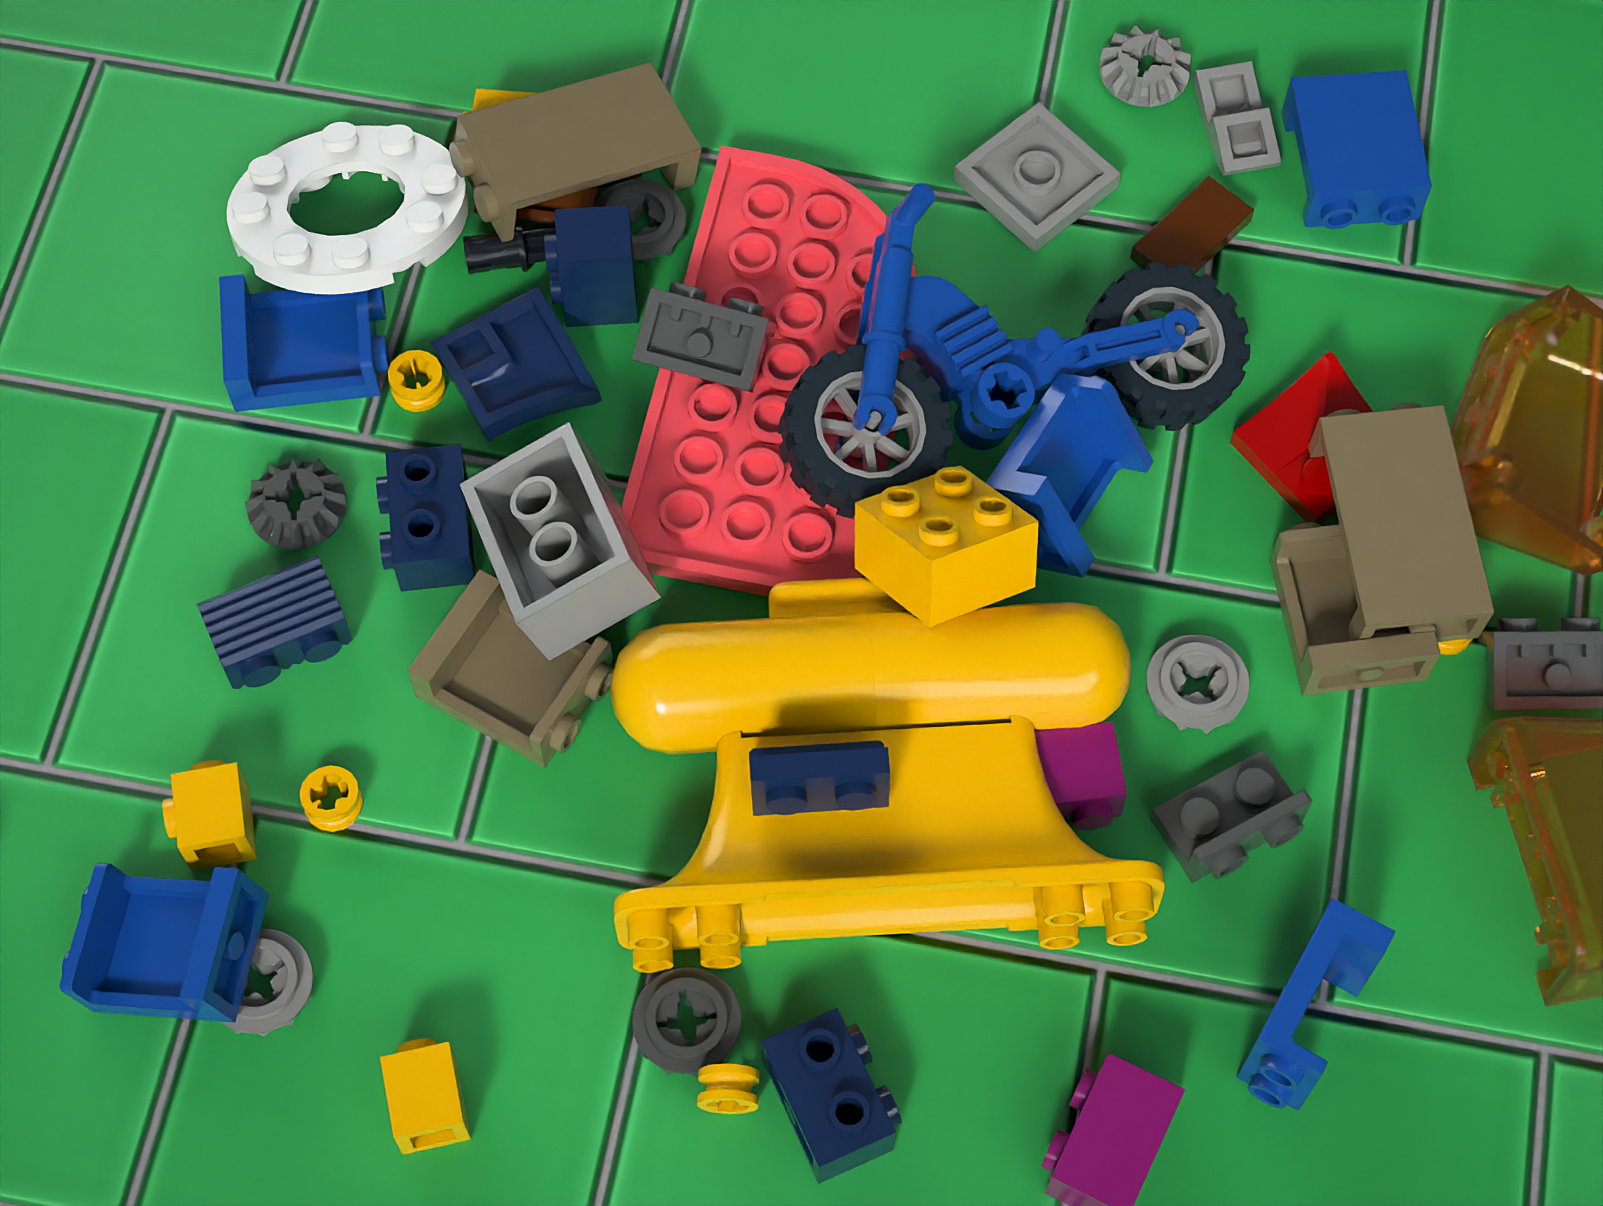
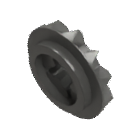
M630 180L619 183L608 189L594 206L629 205L631 223H636L639 217L643 216L645 210L648 209L649 227H642L639 234L636 233L635 236H632L634 260H642L647 266L653 257L661 254L670 257L674 245L679 240H684L686 224L684 206L671 189L660 183L650 180Z
M294 455L291 462L279 466L269 462L267 473L259 480H251V493L248 501L245 502L249 522L255 533L262 540L278 548L299 550L325 541L338 529L346 513L347 496L338 473L334 474L320 459L312 463L302 461ZM299 485L304 497L310 500L301 502L300 510L297 511V520H294L286 503L280 501L289 500L294 486Z
M693 967L672 969L655 977L641 991L633 1009V1033L645 1059L659 1066L667 1074L681 1073L697 1077L698 1070L703 1066L723 1064L727 1055L735 1044L739 1042L741 1029L740 1005L730 986L717 975L707 970ZM685 997L688 1007L692 1008L694 1017H706L707 1023L696 1027V1037L693 1038L694 1046L690 1047L687 1045V1039H683L680 1029L668 1028V1023L678 1020V1010L681 1009L680 998Z

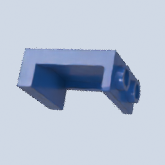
M1407 71L1291 78L1281 114L1285 131H1295L1307 191V202L1303 212L1305 227L1325 226L1329 229H1340L1351 224L1381 222L1387 225H1399L1419 219L1432 184Z
M244 274L219 277L223 381L235 412L381 396L379 372H386L390 367L386 336H377L376 321L386 320L383 287L345 294H312L293 290L250 294Z
M1059 373L986 484L1039 521L1036 568L1083 578L1095 557L1080 534V528L1118 470L1128 469L1146 473L1154 461L1141 439L1139 430L1134 426L1124 408L1118 391L1109 381L1098 376L1083 377Z
M97 863L94 867L90 884L82 896L81 914L71 948L66 953L62 963L60 990L93 1012L235 1023L269 893L237 868L214 867L211 881L132 877L124 874L111 863Z
M1334 898L1331 899L1237 1078L1249 1084L1248 1090L1252 1095L1276 1108L1282 1109L1286 1105L1295 1110L1301 1108L1328 1064L1325 1059L1293 1041V1034L1321 980L1324 979L1357 997L1384 956L1396 931Z

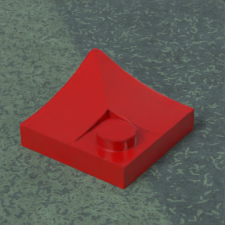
M1331 351L1324 354L1310 369L1271 403L1235 429L1230 441L1234 448L1306 523L1314 522L1320 524L1337 511L1325 456L1310 458L1308 445L1319 418L1326 417L1335 411L1343 409H1354L1360 413L1374 412L1354 386L1338 358Z

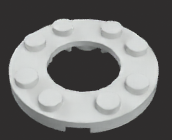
M336 122L326 126L323 131L288 142L267 155L254 159L231 192L226 213L234 249L238 257L243 256L253 265L255 275L271 284L288 290L312 294H345L367 291L394 283L393 273L402 272L418 261L425 267L436 261L453 245L461 234L468 216L469 201L465 178H461L457 174L451 161L450 152L438 142L413 132L406 125L397 124L388 127L354 126L348 122ZM358 171L381 174L383 181H388L391 178L398 182L399 189L404 194V202L392 217L375 228L356 234L327 236L308 232L295 224L290 217L291 204L299 202L300 192L321 189L331 181L334 174L341 172L343 179H349Z

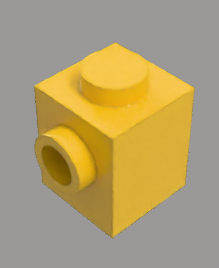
M217 760L203 761L191 766L189 771L170 774L173 798L164 799L162 803L165 828L170 839L177 838V847L191 871L257 859L250 789L237 762L227 764Z

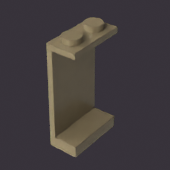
M651 62L458 115L455 142L450 143L449 147L451 161L457 174L461 178L467 177L474 190V201L481 219L484 222L491 221L502 243L513 239L516 211L523 207L656 168H660L673 192L694 186L702 149Z
M1404 403L1394 406L1388 411L1360 413L1354 409H1343L1335 411L1326 417H1320L1308 445L1310 458L1325 456L1358 605L1348 626L1350 641L1435 630L1438 642L1479 638L1492 617L1494 608L1444 405L1422 407L1417 403Z

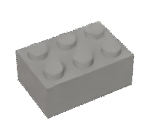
M570 422L459 484L517 626L549 661L661 598L600 461Z

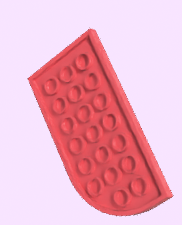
M721 145L683 284L706 291L704 302L727 307L729 298L732 297L764 306L763 317L770 319L777 326L774 337L768 336L753 393L659 368L621 510L650 574L769 597L770 590L777 583L864 577L863 574L855 569V516L853 519L839 516L836 514V508L826 504L823 509L811 501L809 498L812 493L804 486L799 489L789 476L792 471L790 463H783L779 449L783 441L782 434H778L780 417L784 412L786 400L800 376L810 365H816L819 359L826 353L836 350L837 354H841L846 351L848 346L856 344L863 291L866 282L869 281L874 242L876 237L885 232L887 219L885 213L859 189L822 168L778 155ZM914 263L912 266L911 277H917V272ZM905 348L904 353L900 352L899 358L903 361L906 357L914 360L915 354ZM834 399L825 407L822 418L844 421L845 414ZM898 430L889 432L885 436L895 442ZM823 433L825 441L834 454V446L839 435ZM877 449L875 452L877 471H888L891 458ZM848 455L843 460L848 466L864 471L863 464L859 461L858 457Z

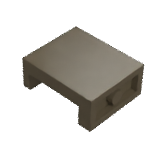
M1307 522L1297 524L1279 533L1269 561L1302 696L1425 681L1428 679L1441 654L1435 630L1350 641L1348 626L1358 605L1340 524L1321 527L1318 523Z
M479 569L411 664L408 673L416 697L546 768L557 751L562 754L565 753L575 741L582 724L580 716L591 700L599 702L607 694L611 687L614 662L611 642L600 636L595 639L592 645L583 641L549 661L517 626L498 579Z

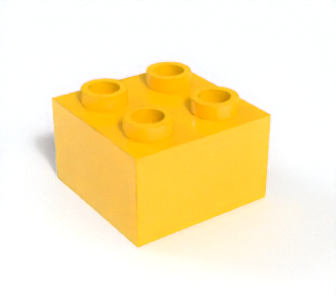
M961 465L942 468L931 476L902 486L889 487L880 494L855 502V569L931 628L939 623L1035 588L1039 521Z

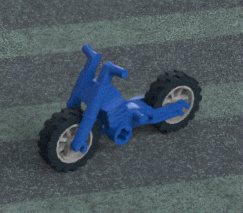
M916 184L900 205L894 208L887 217L885 232L875 239L869 281L866 282L863 291L856 344L848 346L846 351L841 354H837L836 350L826 353L819 359L816 365H810L800 376L786 400L784 412L780 417L778 434H782L783 441L779 449L783 463H790L792 471L789 476L799 489L804 486L812 493L809 498L811 501L823 509L828 504L837 509V515L853 519L855 516V502L880 494L889 487L902 486L931 476L944 468L947 461L946 453L951 448L953 440V430H948L947 423L952 418L948 402L952 400L958 405L953 420L955 431L961 441L977 450H990L999 446L1030 407L1039 404L1059 373L1083 377L1098 376L1109 381L1118 391L1119 398L1128 415L1138 420L1137 426L1153 430L1159 425L1165 426L1166 431L1181 430L1187 423H1192L1193 426L1199 424L1216 411L1232 395V392L1244 379L1246 371L1242 370V368L1249 361L1251 353L1250 344H1245L1244 338L1249 332L1244 317L1238 318L1234 310L1238 305L1234 298L1228 292L1223 295L1215 287L1218 282L1205 273L1202 277L1191 273L1193 268L1187 265L1177 263L1173 268L1165 267L1164 262L1149 263L1142 271H1139L1137 267L1126 271L1118 281H1113L1088 313L1085 320L1087 327L1083 330L1080 337L1060 338L1055 330L1043 328L1038 331L1033 339H1006L1007 336L1004 331L998 329V322L994 316L991 317L989 315L990 310L987 305L980 308L957 287L940 277H911L914 255L911 252L914 227L935 200L934 191L928 185ZM1150 310H1160L1168 314L1166 317L1156 319ZM1135 315L1139 323L1127 325L1129 318ZM1201 343L1204 362L1185 351L1184 348ZM906 348L919 358L917 362L909 357H906L903 361L899 358L900 352L904 353ZM1175 363L1198 378L1191 383L1179 384ZM921 366L925 369L924 374L927 379L918 371ZM1162 371L1163 381L1154 379V376ZM835 399L844 412V421L822 418L825 407L832 400ZM973 414H975L977 419L981 421L980 423L974 424V421L972 419ZM906 428L909 442L908 451L885 435L889 432ZM823 433L839 435L834 446V454L825 441ZM878 449L898 462L899 465L889 471L878 472L875 457L876 450ZM848 455L858 457L859 461L863 464L864 471L848 466L843 460Z

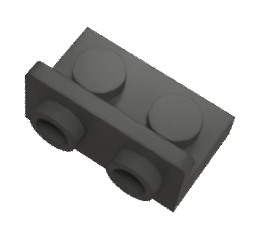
M671 282L669 292L651 287L632 360L753 393L768 336L774 337L777 326L770 319L763 317L765 307L732 297L729 298L727 307L704 302L706 291L677 282Z
M1497 618V630H1483L1480 634L1478 643L1487 644L1488 709H1603V630H1601V618H1561V630H1537V618Z
M1261 750L1153 808L1150 820L1193 883L1210 873L1213 874L1215 879L1229 875L1249 859L1248 852L1266 842L1273 849L1295 838L1305 827L1302 822L1313 801L1306 790L1293 794L1264 750Z

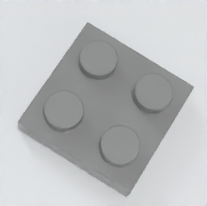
M1038 102L955 165L953 180L1035 253L1117 189L1121 173Z

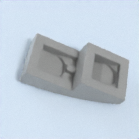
M1252 61L1196 70L1192 77L1196 99L1211 149L1222 175L1280 166L1282 161L1270 108H1262Z

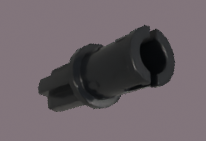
M517 224L513 239L503 243L497 233L463 236L468 274L522 267L523 272L529 271L528 263L546 261L544 236L556 234V227L523 231L522 224Z

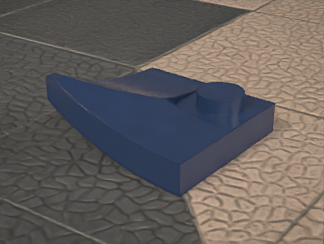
M538 286L431 342L438 360L488 441L539 418L568 409L594 405L602 401L599 390L580 355Z

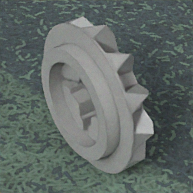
M1135 25L1129 34L1114 33L1110 44L1106 48H1102L1099 73L1104 86L1119 100L1141 107L1160 106L1176 99L1187 87L1190 79L1191 54L1185 53L1182 50L1180 37L1171 39L1164 37L1160 26L1150 33L1142 32ZM1151 55L1154 58L1153 65L1149 67L1148 71L1144 72L1143 77H1138V62L1143 59V56Z
M1185 635L1165 643L1153 655L1146 675V694L1150 695L1155 705L1157 717H1167L1176 724L1179 731L1186 728L1202 729L1205 734H1208L1215 727L1225 723L1231 725L1244 707L1250 688L1247 668L1237 652L1226 643L1205 635ZM1214 673L1206 691L1209 697L1205 698L1199 692H1194L1189 696L1187 694L1183 697L1180 696L1186 684V674L1197 680Z
M260 929L251 967L254 971L258 970L264 976L274 971L278 973L270 981L274 990L273 995L276 999L270 1002L267 997L263 999L257 992L247 997L243 995L236 1022H221L237 1035L243 1032L266 1037L272 1030L282 1026H292L295 1016L305 1005L310 1004V994L315 974L306 951L299 942L288 934L273 929ZM248 979L243 994L251 987Z

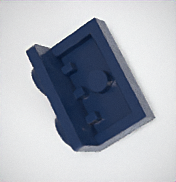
M879 740L754 748L749 752L753 816L792 815L796 813L837 810L855 811L867 808L889 807L888 747H884V744Z

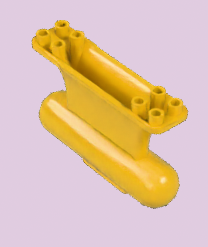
M866 577L788 581L777 583L770 590L768 597L769 618L661 624L639 631L619 653L613 669L610 696L614 714L625 731L647 750L670 755L717 752L714 797L708 822L699 845L689 862L676 876L663 884L630 890L615 898L613 919L618 943L622 947L632 950L634 970L643 973H659L673 968V951L700 949V961L703 967L710 969L732 968L741 963V947L767 945L768 941L1007 928L1009 931L1038 930L1040 947L1049 950H1061L1079 944L1078 927L1105 926L1107 943L1111 945L1129 946L1141 943L1147 939L1145 920L1152 918L1158 912L1165 890L1164 874L1161 866L1145 860L1109 858L1096 852L1075 834L1065 821L1053 799L1044 776L1035 737V731L1074 728L1103 723L1120 707L1130 687L1132 662L1121 629L1116 622L1097 606L1072 601L985 606L929 628ZM875 740L881 741L884 747H888L890 764L889 807L867 808L855 811L837 810L796 813L792 815L753 816L749 752L752 749Z

